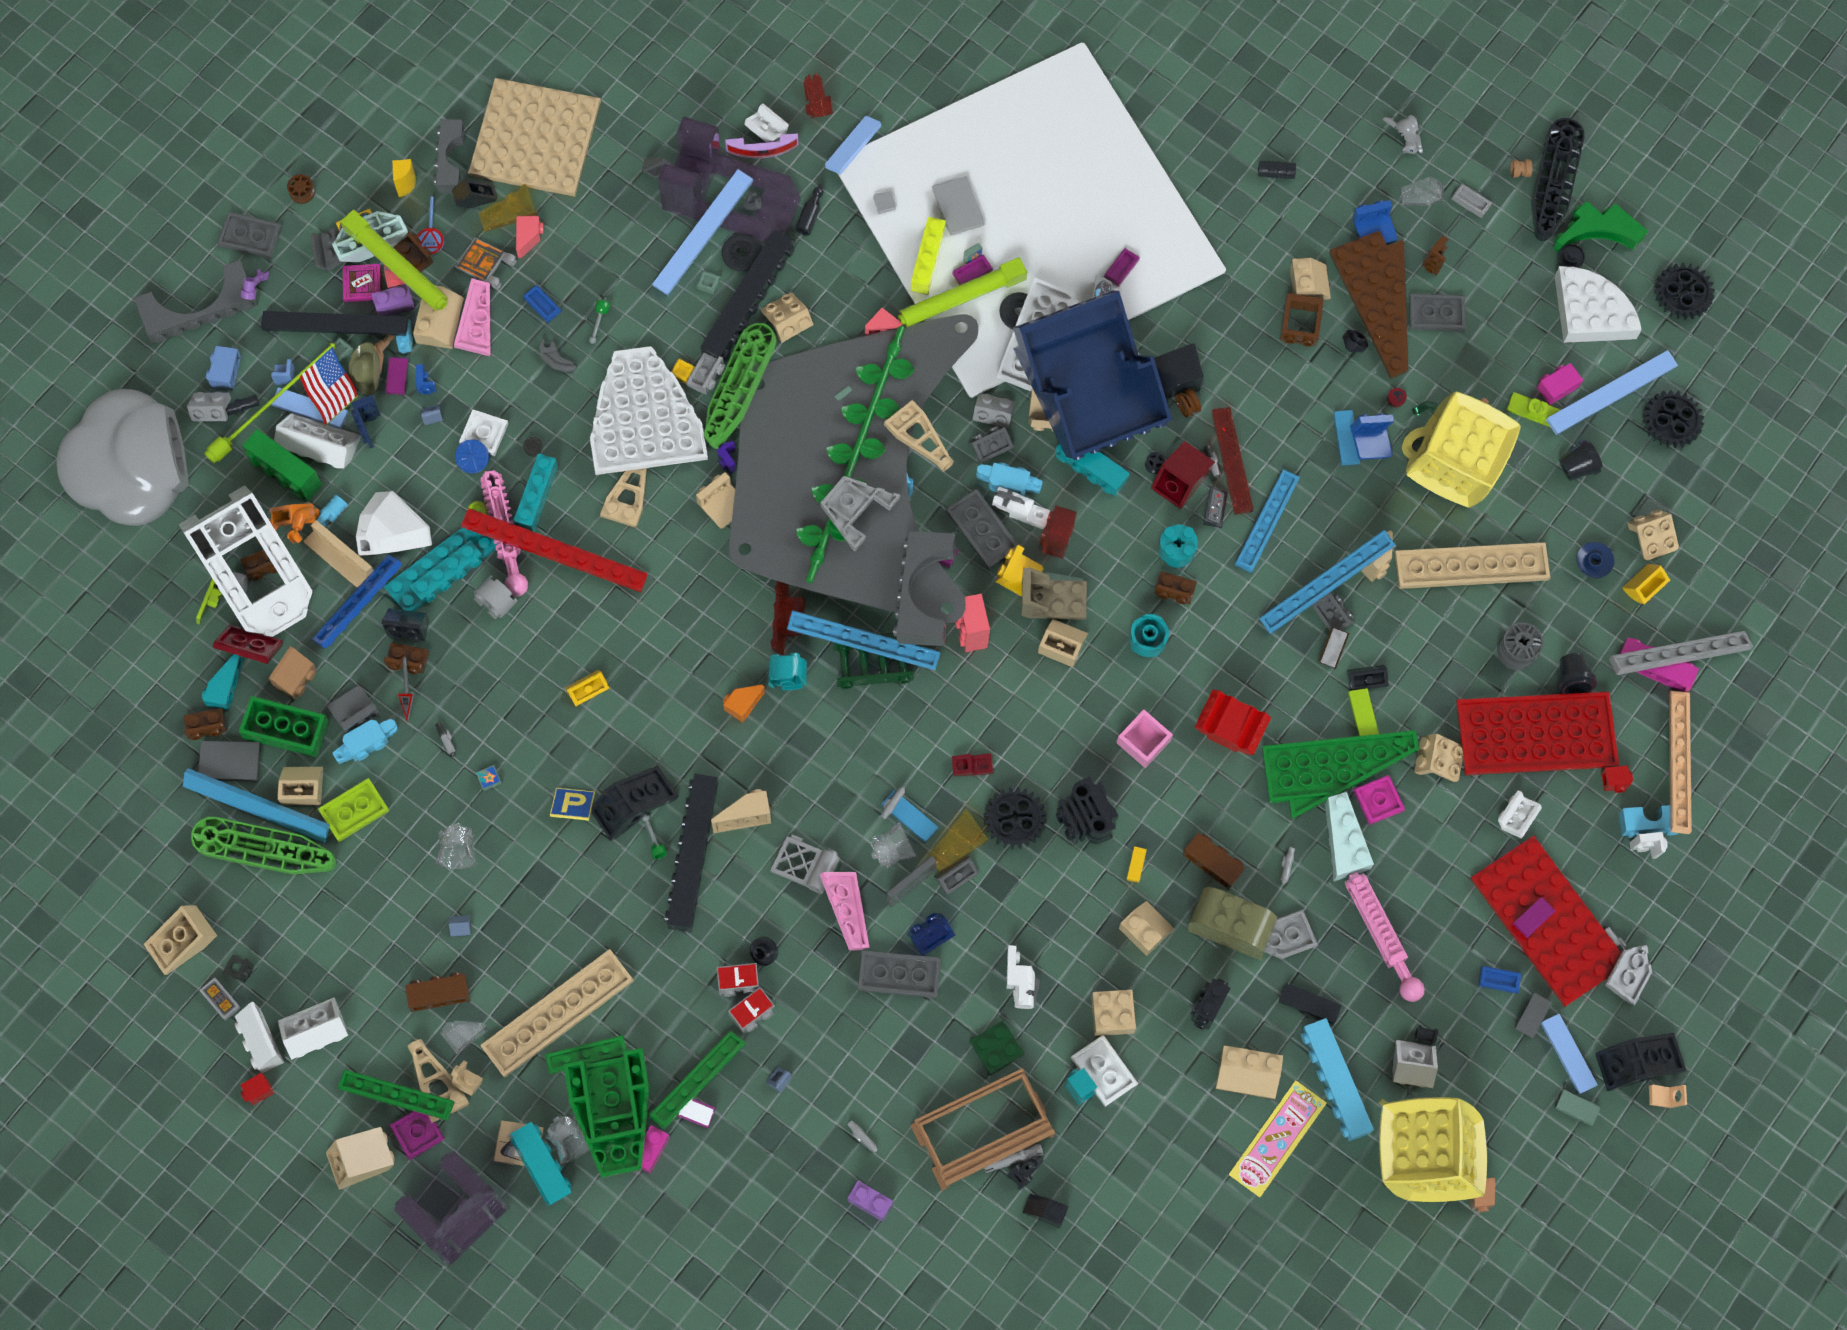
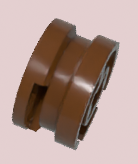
M298 174L289 179L287 190L294 202L305 204L314 198L315 188L308 176Z
M1188 388L1184 393L1175 395L1176 403L1186 418L1191 417L1193 413L1201 412L1200 401L1192 389Z

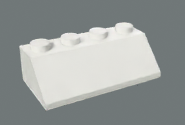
M291 413L276 426L274 441L287 451L297 453L298 456L309 457L317 462L328 463L335 468L344 469L351 462L361 435L328 424L325 426L324 423Z

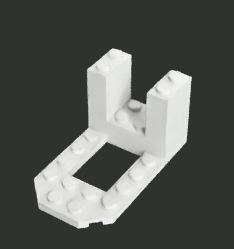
M243 486L229 494L231 502L200 520L196 515H193L178 525L245 631L273 637L306 617L312 589L252 492L246 486ZM256 536L285 584L251 603L222 555Z

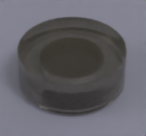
M529 437L523 443L524 451L528 456L534 457L542 452L543 446L537 437Z

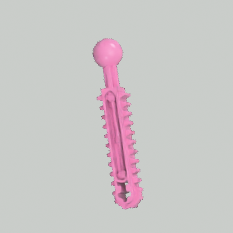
M495 470L485 471L480 482L481 489H484L483 496H486L484 497V502L487 503L486 509L489 510L487 515L514 524L511 520L512 514H509L510 507H507L509 500H505L507 499V493H504L506 488L503 486L502 474ZM494 539V544H497L495 548L497 558L502 559L503 564L505 563L508 573L504 585L511 591V596L519 597L528 589V581L525 576L519 573L516 561L521 549Z
M1358 872L1350 874L1349 880L1345 881L1346 888L1387 967H1394L1401 980L1399 989L1401 996L1409 1002L1420 1000L1424 995V985L1419 979L1411 976L1404 962L1408 956L1364 873L1359 875Z

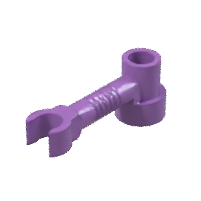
M258 269L254 278H244L241 297L247 300L255 299V286L261 281L268 280L269 271L262 273L261 269Z

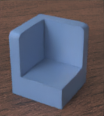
M287 359V365H275V370L271 373L275 385H287L294 379L295 367L292 360Z

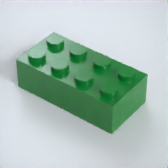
M256 429L242 445L245 450L244 454L249 458L248 462L252 466L262 468L266 476L271 479L272 477L277 479V483L284 489L287 487L291 489L292 494L301 500L303 498L308 502L321 487V481L314 469L260 430Z
M251 696L239 733L246 740L318 757L329 721L324 714Z

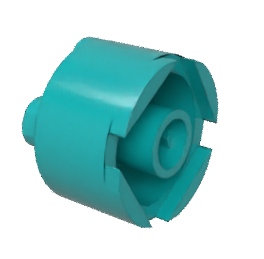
M1172 525L1167 527L1162 533L1158 553L1159 557L1168 566L1174 568L1185 567L1194 559L1198 547V539L1193 528L1185 525Z
M1145 614L1137 618L1132 624L1129 635L1132 651L1143 657L1159 656L1166 647L1169 638V628L1164 620L1155 614Z
M790 653L789 656L776 654L770 656L768 667V685L776 689V686H782V690H798L803 688V684L807 685V661L800 658L799 653Z

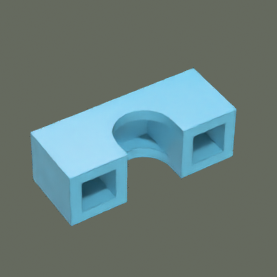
M1670 805L1661 806L1657 810V821L1646 819L1642 807L1623 808L1619 812L1622 836L1628 835L1629 838H1636L1639 834L1657 832L1667 833L1669 836L1679 834L1670 832Z

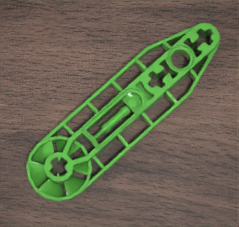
M764 323L750 325L742 332L708 406L704 437L708 444L715 449H718L721 444L727 441L730 434L743 420L775 349L776 335ZM760 329H766L764 335ZM772 335L771 341L768 342L765 336Z
M219 817L201 819L195 824L191 832V841L195 849L200 854L211 858L292 875L329 872L336 866V858L332 852L303 835ZM226 823L232 824L231 830H230V827H229ZM221 824H224L225 827L222 830L218 831L216 829ZM237 826L251 828L250 834L236 831ZM256 830L270 832L269 838L255 835ZM275 834L289 836L288 842L274 839ZM294 838L305 840L308 842L307 846L293 843ZM241 839H244V840H249V841H254V842L263 843V844H266V845L255 844V843H251V842H248V841H246V842H241L240 840H241ZM241 844V845H245V847H248V848L251 847V848H255V849H260V850H263L264 852L257 851V850H252V849H247V848H242V847H239V845ZM230 852L244 854L243 860L230 858ZM311 854L308 860H302L303 855ZM249 856L263 858L262 864L249 862ZM268 860L281 862V868L268 866ZM287 864L300 866L301 869L287 870L286 866Z

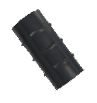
M1259 160L1258 177L1295 179L1296 163Z

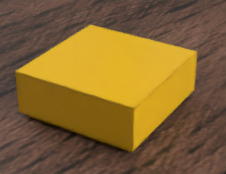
M678 359L671 372L677 380L686 384L695 366Z

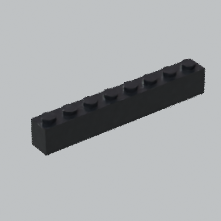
M776 230L772 232L700 347L702 355L706 353L717 359L721 356L723 360L729 357L730 349L733 344H737L742 329L745 330L747 328L751 315L754 316L756 314L759 302L766 298L769 286L774 285L777 279L776 275L786 265V259L788 256L791 257L793 255L795 247L792 238Z
M694 774V779H690L688 791H691L690 798L686 799L685 809L688 812L687 817L683 816L682 820L684 834L680 835L678 847H681L680 854H676L675 866H678L677 873L672 875L671 884L674 885L673 892H669L668 903L671 906L670 911L665 913L664 922L667 923L668 929L692 932L717 794L718 777Z

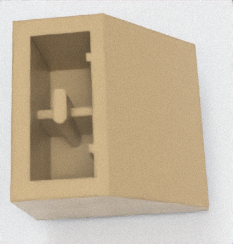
M1053 619L1042 638L1038 653L1074 667L1088 633Z
M283 767L278 784V800L281 805H321L323 767Z

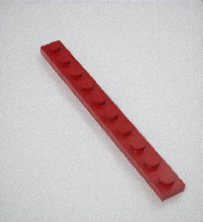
M468 508L461 525L462 528L640 593L648 576V573L470 508Z

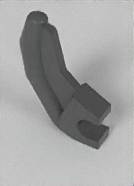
M541 340L539 347L541 358L554 370L561 372L575 371L576 366L573 365V362L560 357L554 342L551 341L550 347H545V340Z

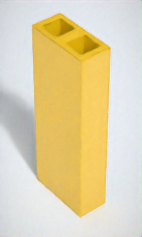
M1134 846L1127 876L1128 881L1139 883L1147 849Z

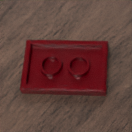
M228 625L213 643V648L265 664H268L283 646V640L264 634L248 632L243 628Z

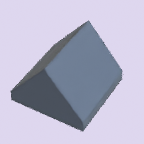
M439 405L421 409L424 425L443 421Z
M470 915L450 917L449 928L451 937L471 935Z
M778 1066L766 1083L781 1093L792 1076L787 1070Z

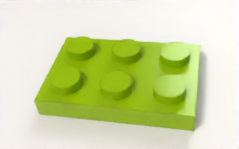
M369 778L318 808L326 823L330 825L329 828L338 842L389 812V809Z

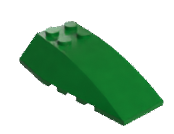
M643 1048L624 1051L623 1057L585 1064L581 1060L563 1064L569 1104L601 1178L642 1170L649 1096V1082Z

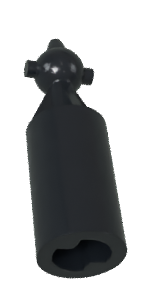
M822 184L814 188L813 197L803 207L795 227L796 232L801 235L809 236L812 232L820 211L819 198L824 193Z

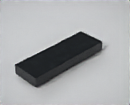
M1288 983L1285 984L1279 999V1003L1321 1020L1327 1018V1021L1331 1024H1335L1342 1006Z

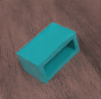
M1084 1067L1081 1070L1076 1068L1068 1074L1069 1077L1066 1078L1065 1087L1078 1105H1081L1095 1095L1098 1086Z

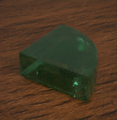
M1425 401L1412 408L1413 415H1422V412L1428 410L1432 413L1437 409L1438 405L1435 402Z

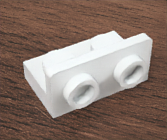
M1663 832L1639 834L1630 842L1631 850L1637 849L1638 852H1646L1650 848L1652 859H1656L1666 851L1667 840L1663 837Z

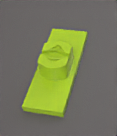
M1513 392L1506 411L1550 427L1546 419L1561 410L1548 405L1544 401L1536 398L1531 399Z
M213 578L196 617V623L199 625L207 606L217 608L222 597L220 589L215 587L216 583Z

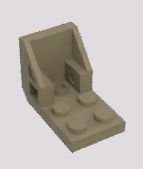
M1023 568L1021 616L1039 619L1086 620L1087 581L1049 580V575L1033 568Z

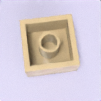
M1132 990L1092 993L1094 1036L1135 1033L1136 1023Z

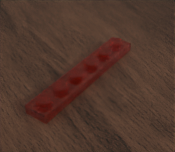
M1231 408L1213 409L1211 414L1234 515L1251 513L1254 509Z

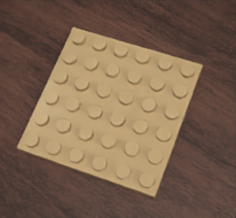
M495 78L468 172L469 176L575 197L601 99Z

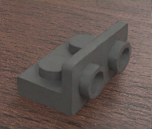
M332 228L322 235L315 233L310 235L315 266L317 268L330 271L344 263L339 261L332 246L339 234V229Z
M996 425L989 428V432L984 435L979 433L971 437L972 441L968 442V444L972 446L979 463H983L1014 448L1005 427Z
M1332 592L1314 603L1312 607L1329 631L1331 627L1343 631L1349 625L1355 624L1353 620L1355 617L1349 609L1344 608L1342 605L1344 601L1339 594Z

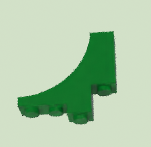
M1586 201L1582 206L1579 204L1572 212L1574 214L1572 222L1567 226V231L1564 234L1561 232L1554 241L1556 243L1553 249L1559 253L1563 246L1581 240L1606 239L1620 243L1633 251L1644 240L1648 230L1616 203L1611 208L1607 207L1601 213Z

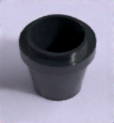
M1584 439L1559 458L1561 468L1570 481L1591 474L1597 475L1601 473V468L1603 467L1600 456L1593 444Z
M1571 653L1560 659L1559 680L1557 682L1560 693H1590L1596 687V676L1592 674L1585 655Z

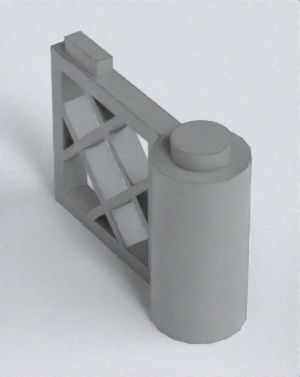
M793 834L791 837L787 836L770 871L806 886L814 892L823 894L825 888L819 874L834 872L840 860L837 856L838 853L829 848L826 851L802 842L803 838ZM789 843L797 845L799 851L788 855L786 849ZM809 851L816 853L813 860L805 862L804 853ZM801 855L803 864L792 867L790 859ZM788 860L791 869L786 871L777 869L781 862ZM805 867L807 874L804 880L797 878L794 871Z

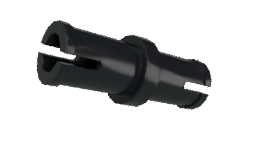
M256 394L241 400L238 398L235 399V402L229 403L226 408L227 416L238 412L241 414L244 413V410L260 406Z

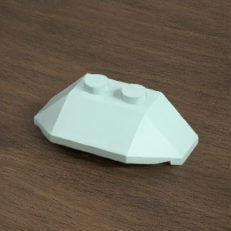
M377 211L363 217L370 227L392 247L397 245L408 233L400 215ZM343 228L332 244L339 261L362 262L374 256L361 243L358 244L349 236Z

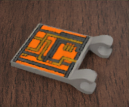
M474 238L455 267L481 281L490 283V286L494 289H499L501 286L500 280L492 276L502 260L510 266H514L517 260L513 254L505 253Z

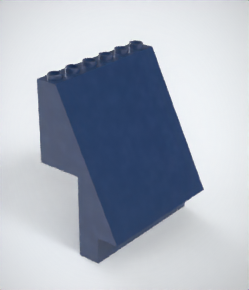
M1111 290L1013 327L1018 346L1013 348L1067 458L1079 460L1084 458L1086 453H1097L1104 446H1115L1118 444L1117 441L1133 439L1135 434H1146L1150 432L1151 428L1164 427L1167 425L1166 422L1172 420L1154 357L1138 355L1119 291Z

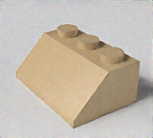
M436 286L448 297L447 306L443 310L435 311L421 299L413 335L418 344L453 349L464 297L445 287Z
M1224 1045L1221 1049L1216 1089L1275 1099L1281 1076L1283 1055Z

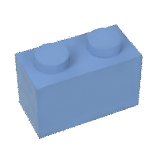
M221 346L215 347V351L210 356L211 367L206 373V379L211 387L227 390L234 389L241 360L238 349Z

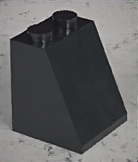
M1195 343L1154 358L1166 398L1175 397L1178 393H1184L1188 388L1192 389L1195 393L1200 392L1204 376Z

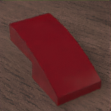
M991 753L973 756L971 754L952 756L954 776L994 774L993 755Z

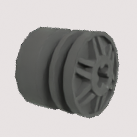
M1519 622L1511 625L1504 633L1497 647L1500 661L1512 670L1529 668L1535 662L1544 646L1542 634L1534 625Z

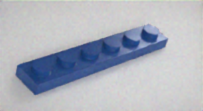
M387 555L312 640L325 649L330 646L334 639L346 629L353 618L358 616L363 607L372 600L373 596L385 586V583L391 576L396 574L402 563L398 559Z

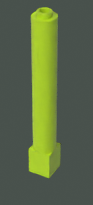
M354 209L340 221L343 230L358 244L361 243L431 308L437 311L443 310L447 306L448 297L376 233L369 223Z
M1020 257L1001 264L997 270L900 310L898 320L902 325L910 327L1004 286L1009 288L1027 280L1028 272Z

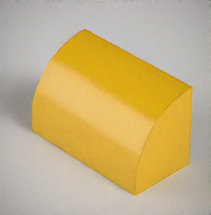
M411 159L393 160V181L398 196L403 197L409 194L416 185L415 171Z
M1647 564L1622 589L1636 602L1645 604L1670 579L1661 565Z

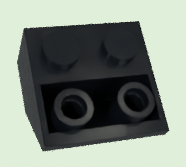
M388 608L381 624L387 636L391 639L407 638L409 641L419 642V640L425 641L429 618L427 613Z

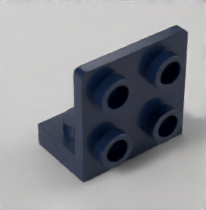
M369 395L351 403L353 406L351 414L364 444L368 443L370 448H373L374 446L364 422L375 420L377 416H380V412L373 395Z

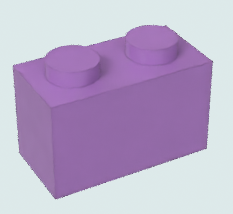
M406 284L371 294L378 315L393 316L415 309L409 287Z
M857 1181L848 1197L849 1203L882 1222L893 1205L891 1199L860 1181Z

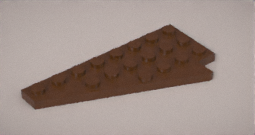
M1379 230L1331 249L1329 254L1391 379L1408 371L1404 241L1401 240L1387 246Z

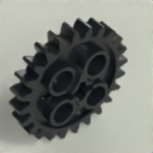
M1684 262L1680 267L1675 263L1673 268L1668 266L1666 270H1663L1654 285L1656 287L1654 294H1658L1655 300H1661L1659 307L1665 306L1663 312L1669 310L1671 311L1670 316H1673L1675 313L1677 314V319L1682 315L1684 320H1687L1689 315L1693 320L1696 315L1700 317L1703 312L1706 313L1708 307L1710 308L1712 305L1711 301L1715 298L1712 295L1715 289L1711 288L1714 283L1708 282L1710 276L1704 277L1705 270L1699 272V266L1693 269L1691 263L1686 267ZM1692 281H1695V283L1690 286L1689 290L1685 291L1682 294V296L1675 302L1674 299H1676L1679 296V294L1683 292Z
M1670 390L1667 395L1665 391H1662L1661 396L1656 394L1654 399L1651 398L1648 402L1649 404L1645 406L1646 410L1642 414L1645 417L1642 422L1648 424H1646L1644 429H1650L1648 436L1654 435L1653 441L1659 439L1660 446L1665 442L1667 448L1671 444H1673L1675 449L1679 444L1684 448L1686 443L1690 445L1702 432L1701 428L1704 423L1701 421L1704 419V416L1699 415L1702 409L1696 408L1699 403H1692L1693 397L1690 399L1686 398L1687 393L1680 396L1679 390L1676 394H1673V391ZM1665 405L1670 406L1672 410L1667 409ZM1682 414L1688 415L1689 418H1685ZM1658 420L1662 421L1664 425L1659 424ZM1675 429H1679L1681 433H1677Z
M1009 787L1008 793L1001 789V796L995 793L994 797L996 800L989 799L991 806L986 805L985 810L988 812L984 813V817L987 818L984 821V825H990L986 832H993L990 838L997 837L996 844L1002 841L1004 842L1003 848L1010 844L1011 850L1014 849L1015 845H1018V848L1021 849L1022 844L1029 847V841L1036 843L1035 836L1041 838L1042 834L1040 831L1045 830V826L1042 824L1047 822V819L1042 817L1046 816L1047 812L1041 811L1044 808V804L1038 805L1039 797L1033 799L1034 792L1027 795L1026 788L1023 792H1020L1019 787H1017L1016 791L1013 792L1012 788ZM1025 804L1028 806V809L1021 811L1018 806ZM1006 807L1009 809V812L1002 814L999 812V808ZM1012 815H1016V818H1018V821H1014V818H1012ZM1027 822L1032 827L1028 830L1023 829L1021 824ZM1008 825L1012 828V831L1009 833L1004 832L1002 827Z

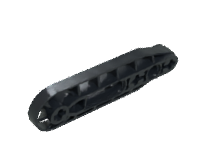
M1571 118L1556 120L1552 123L1547 133L1531 202L1535 237L1540 241H1547L1553 235L1569 209L1585 139L1582 125ZM1576 131H1579L1580 135L1575 136ZM1573 139L1579 143L1576 147L1573 146ZM1546 151L1552 153L1551 161L1544 160ZM1570 158H1577L1575 167L1569 165ZM1558 160L1559 162L1556 165L1554 178H1552L1555 161ZM1563 161V162H1565V163H1564V168H1563L1561 180H1559V174H1560V170H1561V168H1562V163H1561V162ZM1542 167L1549 169L1548 176H1541ZM1567 173L1573 174L1572 183L1565 181ZM1539 182L1545 184L1544 192L1537 191ZM1563 189H1570L1568 199L1562 197ZM1535 198L1542 200L1540 208H1536ZM1560 205H1566L1563 214L1558 212Z

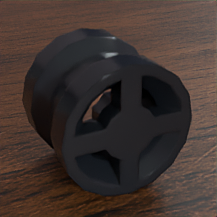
M1159 452L1150 453L1145 462L1146 470L1151 474H1158L1162 464L1165 462V457Z

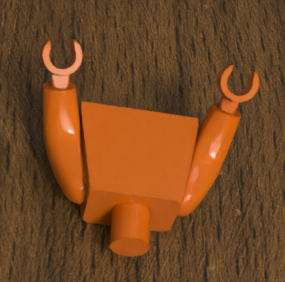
M313 504L279 506L270 508L271 518L269 521L275 531L280 526H292L293 530L287 534V537L294 544L295 541L299 543L302 540V536L298 532L302 530L303 525L314 523L315 519H318L320 516L318 508H314Z

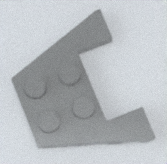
M843 476L822 500L820 506L850 547L856 551L864 542L866 536L851 525L873 500L890 511L900 499V495L897 493L891 494L885 492V489L879 487L876 489L867 486V483Z

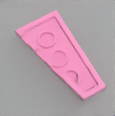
M471 278L454 348L490 356V283Z
M823 872L819 874L848 949L866 950L870 948L856 872Z

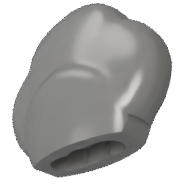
M115 389L96 398L86 409L81 421L66 433L59 446L56 460L57 473L66 493L79 505L99 510L104 516L115 523L140 526L160 518L169 510L179 493L183 492L189 485L185 451L174 410L159 404L151 396L137 390Z

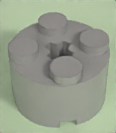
M490 575L474 591L475 597L473 599L480 606L484 605L489 609L487 611L488 614L496 620L498 617L502 618L518 601L516 598L512 600L510 597L512 595L511 591L498 579L493 581V576Z

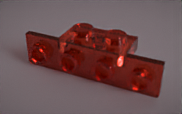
M777 581L775 585L776 598L773 606L774 620L772 622L773 637L771 639V647L779 655H784L785 637L802 635V633L787 630L792 611L804 614L805 599L803 597L788 598L789 584Z

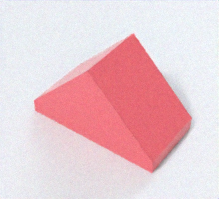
M881 308L865 325V336L902 326V323L885 309Z

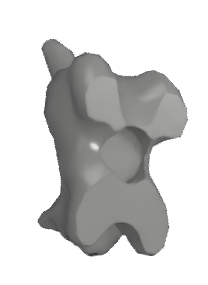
M1409 115L1398 122L1388 117L1383 118V121L1395 128L1405 140V147L1402 148L1403 154H1416L1417 150L1420 154L1423 153L1416 117Z

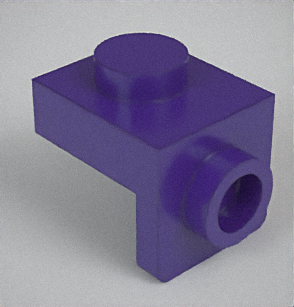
M733 441L725 442L717 449V456L720 459L718 462L723 470L726 469L729 474L736 471L735 462L729 455L735 451V443Z

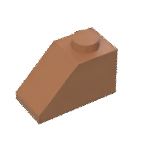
M1486 1178L1485 1195L1483 1197L1469 1199L1471 1210L1477 1209L1478 1213L1488 1212L1489 1208L1495 1205V1178Z

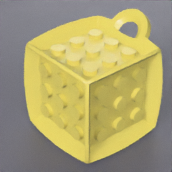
M1458 391L1453 392L1439 404L1425 427L1414 429L1405 437L1402 451L1409 459L1406 475L1439 496L1468 508L1472 507L1489 494L1501 475L1513 451L1521 425L1487 403ZM1419 437H1424L1418 451H1414L1412 449L1413 442Z
M1445 1097L1415 1098L1389 1103L1382 1098L1378 1102L1382 1106L1379 1133L1382 1181L1392 1193L1408 1201L1421 1202L1457 1201L1483 1197L1485 1195L1487 1175L1485 1127L1482 1116L1471 1104L1459 1098Z

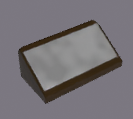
M1331 627L1318 663L1336 669L1350 633Z

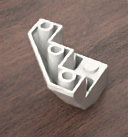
M394 491L376 492L360 514L356 533L359 555L398 552L432 545L429 525Z

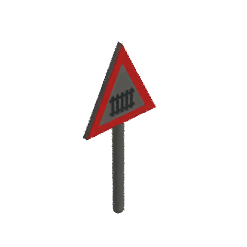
M403 657L405 693H398V697L406 721L409 722L414 694H409L406 657Z

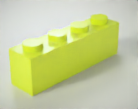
M932 217L927 218L911 279V291L929 295L945 233L946 220Z

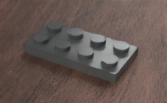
M977 489L946 508L947 514L988 570L1005 560L1007 551L1018 545Z
M862 950L858 991L937 998L941 958Z

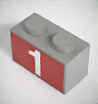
M757 963L717 967L719 993L724 994L725 997L735 996V993L740 992L750 995L759 988Z
M759 987L731 1008L728 1013L742 1033H745L746 1031H753L758 1026L757 1023L762 1019H769L774 1014L775 1006L761 987Z

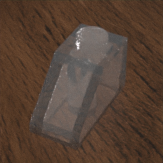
M1431 176L1401 187L1402 205L1429 206L1444 200L1443 183Z
M455 1021L446 1024L440 1034L458 1055L489 1029L485 1023Z

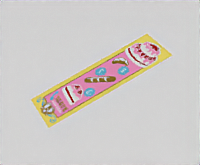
M1295 1081L1229 1175L1258 1197H1261L1327 1102L1298 1081Z

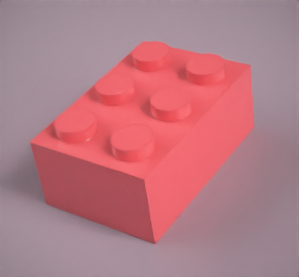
M982 594L965 597V612L955 622V625L960 633V646H964L965 652L988 648L990 627Z

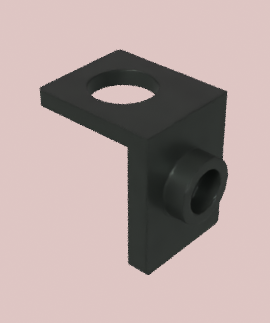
M233 955L223 972L244 983L251 976L254 965L248 959L243 960ZM234 963H241L242 965L237 974L231 971L232 965Z

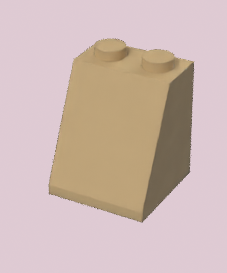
M381 1127L337 1139L326 1151L339 1190L386 1172L394 1165L393 1152L389 1151L387 1145L388 1138Z

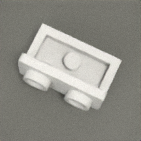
M761 104L758 112L747 118L744 123L766 143L780 141V135H785L789 126L788 123L764 104Z
M1518 790L1510 798L1506 809L1499 815L1498 821L1501 829L1522 839L1542 809L1541 804L1525 798L1523 793Z

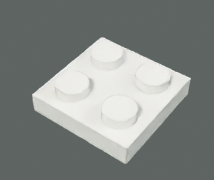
M472 410L459 444L466 440H478L487 447L489 455L495 456L509 423L507 420Z

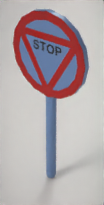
M431 196L429 228L420 231L417 236L421 241L419 244L422 247L426 246L432 255H435L443 248L444 237L440 231L432 228L434 197Z

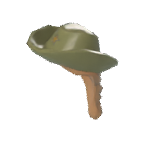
M387 335L384 339L375 343L374 346L369 342L362 343L353 351L348 364L349 377L355 388L364 395H374L382 372L383 350L395 339V336Z

